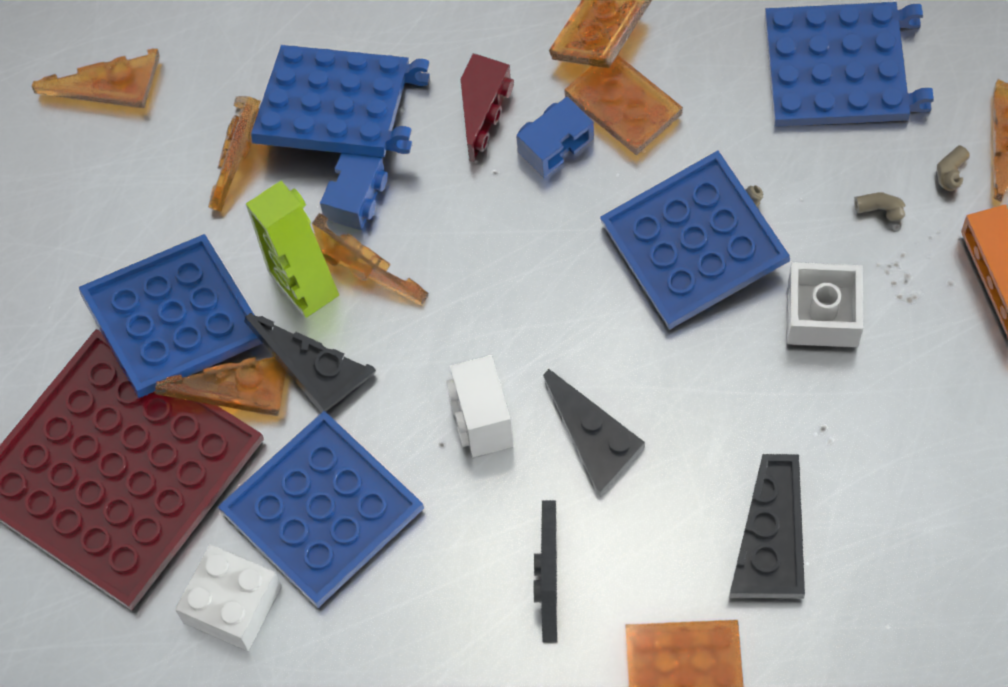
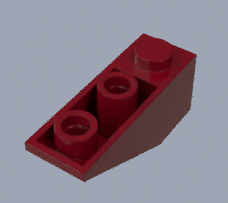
M475 53L472 54L460 79L468 155L471 162L475 161L479 151L483 152L489 140L488 131L492 124H497L502 111V106L500 105L504 97H510L514 86V79H511L509 64Z

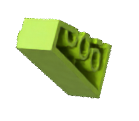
M280 180L247 202L246 207L268 272L305 318H307L338 297L339 292L311 228V221L303 209L306 206L304 199L295 188L289 190L283 181Z

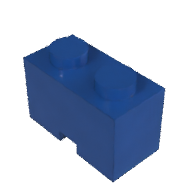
M567 96L559 103L551 104L544 111V114L534 122H528L521 127L516 135L517 151L544 178L564 163L562 156L569 150L576 154L594 140V121Z
M341 153L335 167V173H339L336 182L329 181L320 201L323 218L327 221L362 230L366 219L370 220L374 214L376 195L378 191L382 192L384 190L388 173L384 170L382 157Z

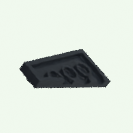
M762 454L729 598L804 599L805 579L799 454Z

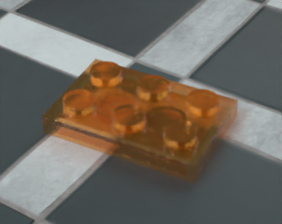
M581 0L549 49L552 60L610 68L652 0Z
M611 49L564 89L565 97L568 96L585 114L636 156L683 113V107Z
M738 620L625 624L628 687H744Z

